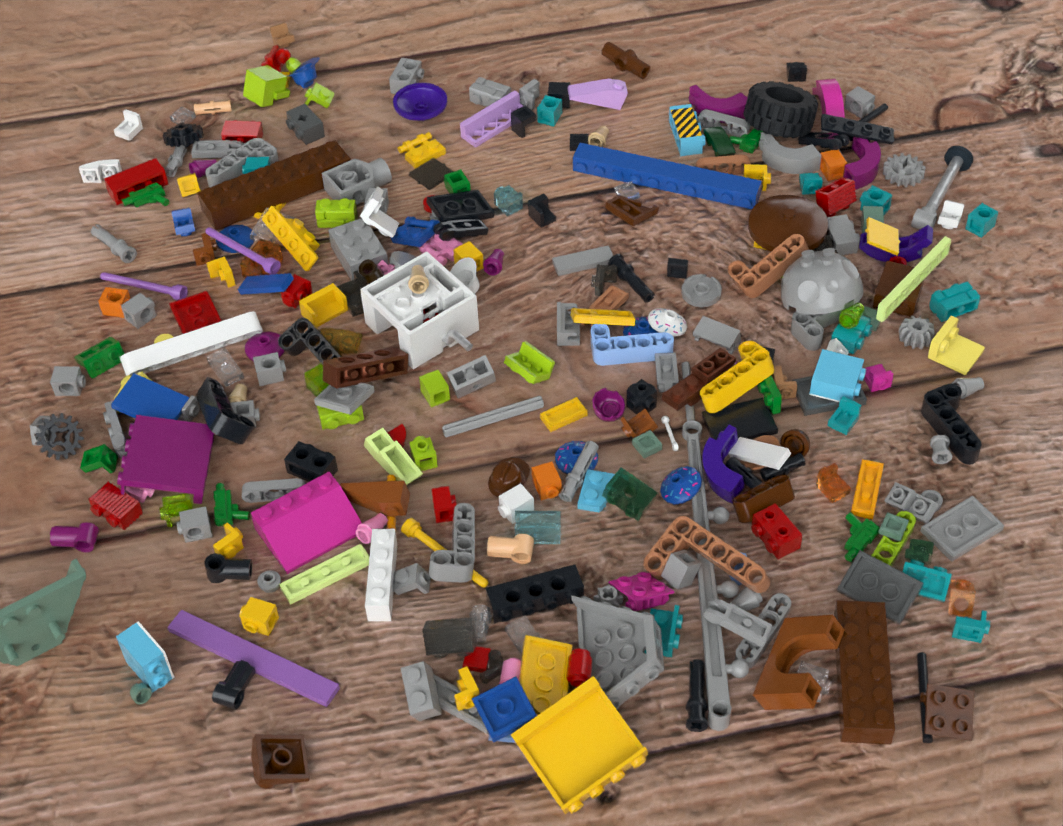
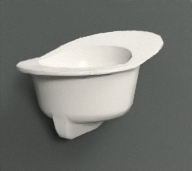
M469 257L459 260L450 272L474 294L478 291L480 285L476 276V262L473 258Z

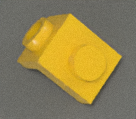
M744 164L743 177L761 180L762 191H766L767 184L771 183V173H767V165Z
M229 523L223 525L226 536L216 542L213 548L215 553L221 554L224 558L231 559L244 549L242 543L243 535L237 527L233 528Z

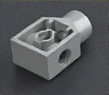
M382 158L369 163L352 159L322 173L324 190L333 200H341L343 198L355 199L356 205L365 201L369 187H381L392 181L390 169Z

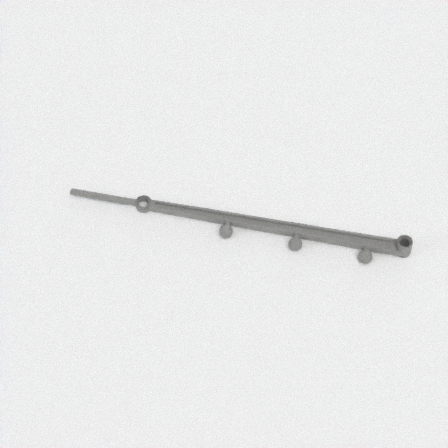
M683 362L681 365L683 379L691 374L688 362ZM687 404L685 405L687 422L683 424L682 436L687 440L689 467L695 468L702 478L701 488L691 499L693 521L710 532L709 520H713L717 524H724L729 519V512L721 506L716 507L713 511H708L699 442L702 426L699 422L695 421L694 405L691 407ZM693 428L696 429L698 432L691 434L688 433L686 430ZM707 539L700 540L698 545H703ZM696 552V558L702 562L697 575L708 700L707 721L711 729L723 731L729 726L731 715L727 674H732L735 678H744L749 672V666L742 659H736L731 664H726L722 628L719 623L713 624L705 619L703 612L709 606V599L713 597L718 598V594H722L726 598H734L739 592V587L733 580H726L722 585H716L714 564Z

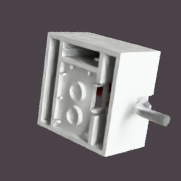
M428 252L421 254L360 289L365 323L377 335L394 326L398 330L400 350L408 354V365L412 369L442 353L445 346L452 347L459 343L466 351L472 349L473 345L466 338L479 330L477 296ZM415 265H420L424 268L425 275L429 281L428 288L421 294L412 292L408 286L411 269Z

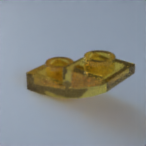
M321 328L320 331L340 354L358 352L363 336L361 333L343 329Z

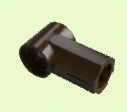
M370 259L362 261L359 266V273L366 279L368 284L384 276L383 270Z

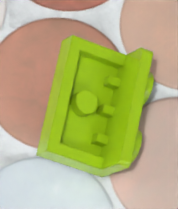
M525 341L522 342L520 351L505 356L503 363L510 367L513 372L524 377L527 382L536 384L550 379L555 361Z

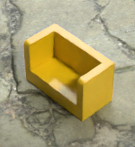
M334 283L299 301L302 316L316 327L348 311L346 296Z

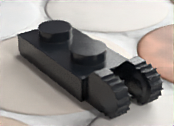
M809 132L804 137H798V142L807 146L813 144L814 147L821 146V148L838 150L841 146L844 147L849 144V138L845 134Z
M479 218L441 222L435 224L433 232L438 234L442 241H450L453 237L462 238L487 235L489 230Z

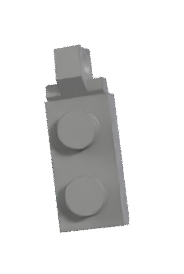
M655 353L657 389L659 392H665L679 382L676 353Z

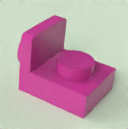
M882 364L865 368L864 380L871 392L891 387L894 375L891 370L886 371Z

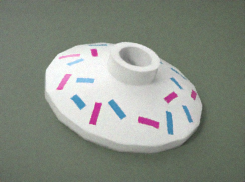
M658 308L650 311L648 315L649 324L659 333L667 332L676 337L686 332L687 323L677 312Z

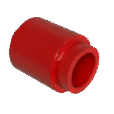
M574 649L568 657L566 679L575 687L580 686L591 678L593 659L588 650Z

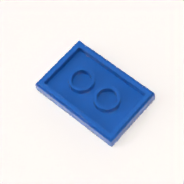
M133 373L111 403V407L133 418H136V415L178 420L182 414L183 406L190 397Z

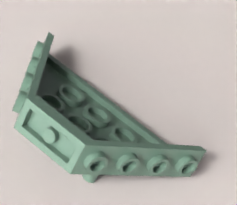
M77 558L71 561L66 577L0 609V662L19 666L62 644L71 616L74 614L77 599L80 597L82 585L86 580L85 569L81 567Z

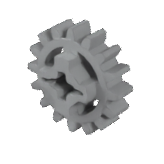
M903 153L900 156L894 154L893 158L888 157L887 161L884 162L883 175H885L886 180L891 179V184L896 182L898 187L903 184L905 187H908V184L915 186V183L920 184L921 179H924L925 166L923 161H917V156L911 158V154L904 156Z

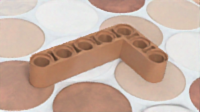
M679 516L671 523L646 555L643 563L645 569L652 577L661 580L663 579L661 574L671 553L691 548L753 592L763 593L770 586V579L761 566L686 516ZM684 527H689L686 532L680 533ZM707 539L703 545H698L700 540ZM670 545H675L672 550L666 551ZM725 551L722 557H716L717 553ZM656 563H661L657 569H652ZM737 564H744L741 569L734 570ZM756 576H762L759 582H752Z

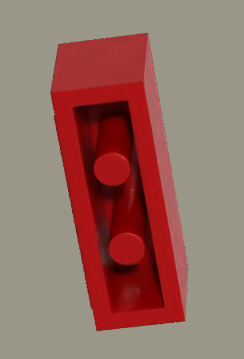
M157 158L104 178L107 191L116 205L122 204V199L129 197L130 192L144 189L157 182L162 187L168 185L165 170Z

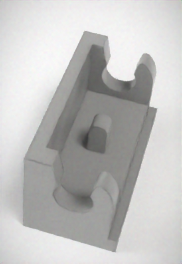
M557 302V346L580 345V323H574L571 311H568L571 308H577L575 303Z
M705 316L701 318L693 332L694 340L699 341L702 338L725 347L731 355L741 342L740 330Z

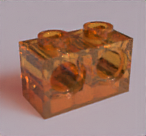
M259 239L251 249L265 258L272 257L280 261V263L283 261L281 245ZM245 257L240 263L242 276L245 279L247 276L270 275L264 271L261 264L248 257Z

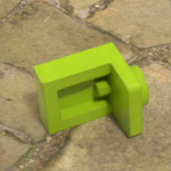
M315 83L313 88H308L304 96L307 98L305 104L308 106L310 101L313 100L321 106L328 108L335 93Z

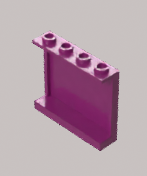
M136 415L135 422L130 423L129 427L131 439H127L125 444L127 455L122 457L121 468H124L123 472L119 471L117 485H121V494H125L126 486L194 494L193 503L202 504L214 433L207 424Z

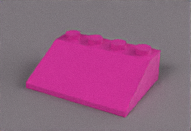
M330 472L251 512L256 532L286 574L355 538L358 525L362 523L343 489Z

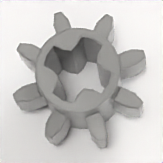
M608 584L602 588L598 587V595H594V601L600 603L601 601H606L615 607H619V604H623V596L619 595V590Z

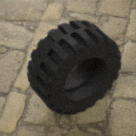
M764 81L756 83L749 89L744 109V118L750 126H753L758 131H763L765 134H771L776 137L781 136L783 138L804 137L813 128L818 110V102L814 95L803 90V88L795 87L792 84H784L783 82Z

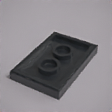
M479 190L427 197L426 201L440 223L479 218L480 220L494 218L495 215L494 210Z
M763 397L728 405L716 413L702 412V419L711 438L717 440L719 433L724 431L728 425L737 429L738 439L743 437L753 440L760 436L778 433V428L768 407L765 405Z

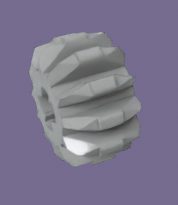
M921 315L918 318L911 316L909 319L905 318L901 326H899L900 341L904 342L905 347L912 346V349L918 347L922 350L924 346L929 347L935 336L934 324L929 323V319H922Z

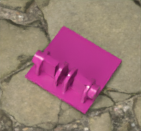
M639 572L637 575L629 577L622 576L608 582L628 597L625 606L635 612L665 605L669 600L668 594L674 593V590L647 572Z

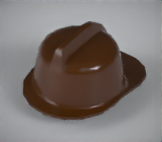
M511 457L501 460L494 467L489 478V491L499 498L501 494L520 483L524 486L530 473L529 465L520 458Z

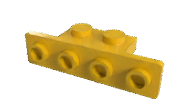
M271 206L262 218V221L305 271H310L318 260V256L314 251L318 249L320 244L315 240V236L307 231L301 220L285 218L275 206Z

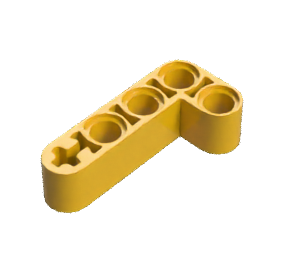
M754 341L741 343L738 351L742 361L700 390V396L706 411L716 413L764 379L774 373V366L768 350Z

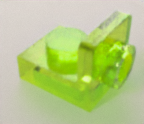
M183 493L163 497V507H159L161 520H166L169 528L173 527L172 517L180 516L179 512L193 509L190 494Z

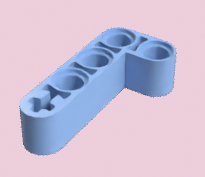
M594 324L591 327V350L593 361L597 365L655 361V353H673L674 337L667 332L610 337L609 327L606 324Z

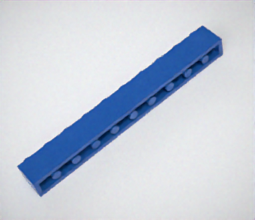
M579 143L573 155V171L743 208L753 209L761 195V180L585 143Z

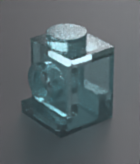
M510 185L506 187L500 186L494 192V204L504 214L509 216L523 209V195L521 192L515 191Z

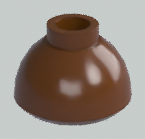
M791 429L782 435L780 445L789 449L791 452L789 457L799 452L805 457L810 449V439L802 430Z

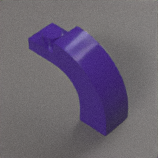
M927 225L912 235L899 237V254L897 256L905 258L907 262L921 258L922 249L927 248L932 243L933 229ZM867 233L861 234L859 248L870 257L886 262L891 257L896 256L868 244Z
M728 425L724 431L719 433L717 440L711 437L708 438L703 449L702 460L705 477L710 488L720 498L733 504V498L738 496L744 489V481L742 475L730 470L723 463L725 457L738 441L737 429Z

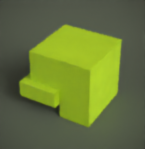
M268 65L247 69L243 96L260 107L271 106L274 99L278 100L289 97L290 90L285 88L287 76Z

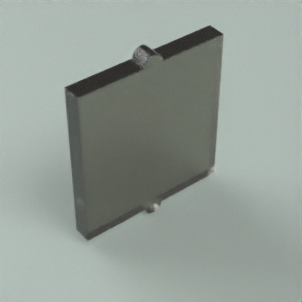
M433 157L411 171L409 176L415 179L418 184H422L431 190L444 181L445 174L454 171L446 167L445 163L442 164Z

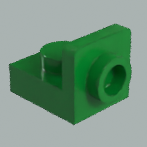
M105 444L86 450L83 454L80 469L87 473L103 467L110 474L114 473L118 455Z

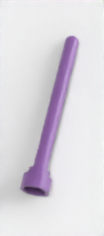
M210 227L206 229L207 235L261 264L264 271L270 275L277 274L280 270L281 263L275 258H265Z
M106 272L100 274L102 280L169 294L174 300L184 299L188 294V289L184 285L177 284L170 287Z

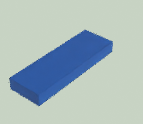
M291 273L247 276L237 290L242 295L285 292L294 278Z

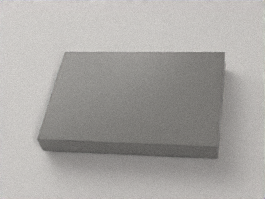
M972 495L923 525L921 532L952 562L1001 532L1004 524Z

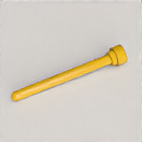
M414 518L407 519L402 525L401 532L407 537L419 539L433 551L447 550L423 532L420 523ZM473 570L471 580L482 588L487 587L488 580Z

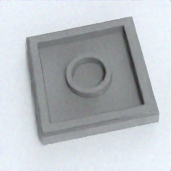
M361 382L356 385L336 389L329 385L314 399L315 405L351 415L375 392L374 386Z

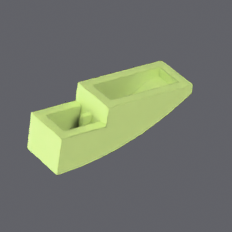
M384 428L365 438L364 447L390 475H395L397 481L404 480L406 485L423 475L398 441L394 442Z

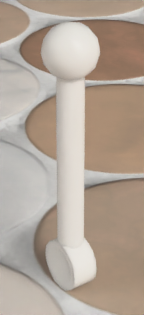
M663 416L661 422L666 426L673 451H678V444L669 425L670 419L668 416Z

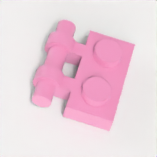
M434 234L418 248L422 253L428 252L444 266L447 264L446 258L452 262L454 261L453 249L463 244L454 237L450 241H442L438 234Z

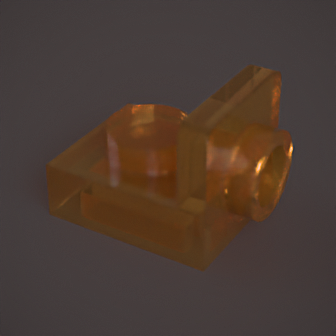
M836 463L821 468L816 481L817 488L832 503L849 495L851 492L848 484L837 474L838 465Z

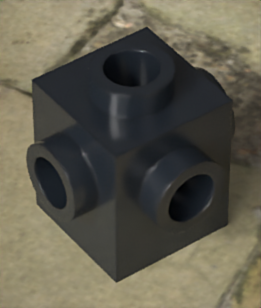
M641 379L628 387L626 407L636 415L644 409L650 412L656 408L657 390L652 384H648Z

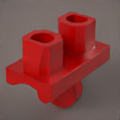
M275 45L270 53L265 55V61L261 63V66L268 65L280 72L286 61L291 58V54L287 49H279V46Z

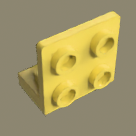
M950 316L932 339L928 358L963 375H967L984 352L985 347L958 335L959 328H957L959 319Z

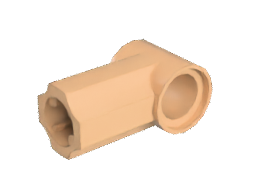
M518 534L514 538L490 536L487 543V556L511 558L515 563L528 564L532 558L534 538L528 534Z

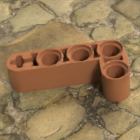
M793 234L751 269L742 261L737 260L730 263L728 273L735 285L747 297L756 298L779 280L787 268L802 256L803 251L809 250V247L802 235Z

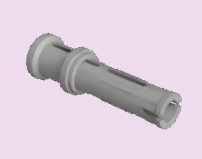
M99 224L91 228V234L110 247L111 252L116 256H120L124 263H130L136 258V249L128 246L126 241L117 239Z

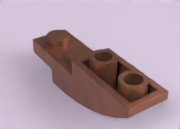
M719 348L693 366L689 376L662 394V401L677 411L687 404L692 407L701 400L700 390L729 370L736 362V358L722 348Z

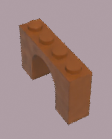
M833 614L784 619L753 692V696L765 710L814 709L822 689L810 673L788 674L793 663L808 652L838 649L845 630Z

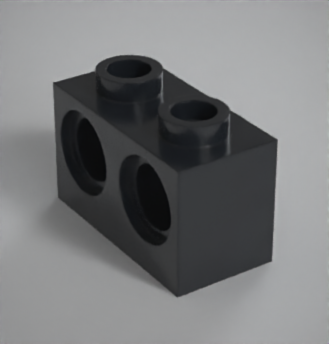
M300 441L284 458L287 473L307 482L327 472L334 476L338 471L335 456L329 452L321 451L311 444H305Z

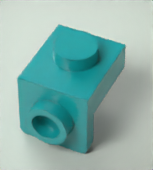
M842 396L839 407L828 420L827 426L847 435L859 420L861 404Z

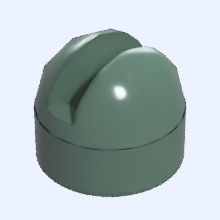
M144 683L134 684L130 689V696L136 704L146 703L152 695L151 689Z

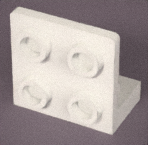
M377 186L364 205L360 217L367 225H373L378 228L382 235L393 238L399 222L379 210L384 199L381 197L384 190Z

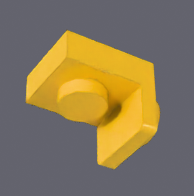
M225 256L206 263L211 279L220 277L221 281L226 282L228 288L236 285L232 270Z
M467 666L458 670L460 680H457V685L460 693L454 695L458 711L474 707L472 698L480 695L479 689Z

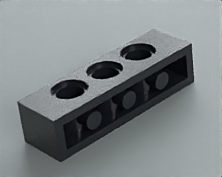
M575 564L486 588V599L494 624L508 622L513 618L530 616L543 610H552L565 604H574L571 595L580 598L584 596V585Z

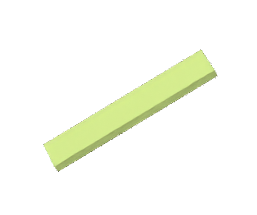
M945 236L878 305L877 320L885 321L949 254L950 238Z

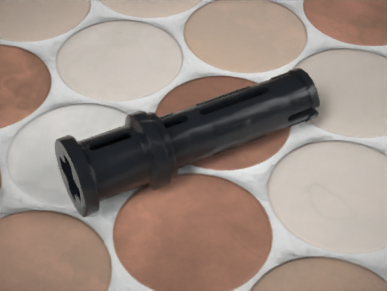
M616 254L610 258L608 267L612 270L614 269L618 278L625 280L645 303L650 302L655 294L635 274L633 266L627 264L621 254Z
M693 660V662L690 661L689 663L690 696L686 703V710L688 711L686 728L693 732H701L708 728V721L706 720L708 703L704 698L705 663L702 660Z

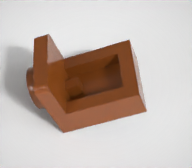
M206 233L201 234L204 247L193 249L197 266L215 260L213 252L217 251L215 239L211 240L210 236Z
M646 409L629 421L624 416L620 419L624 425L621 429L628 438L631 436L635 438L649 430L654 431L658 428V425Z

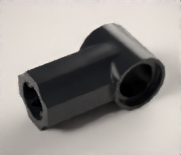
M215 553L207 556L204 561L207 578L212 583H221L225 579L250 580L252 576V559L224 558L221 554Z
M236 661L225 681H220L216 685L212 694V701L237 710L243 702L244 691L256 672L255 668L246 661Z

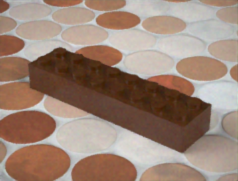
M336 140L327 142L321 146L292 155L284 160L276 161L268 166L258 168L255 171L242 174L239 177L223 181L218 185L197 192L201 210L215 230L252 217L257 212H265L271 206L276 207L281 203L285 204L324 189L322 173L350 161L351 158Z

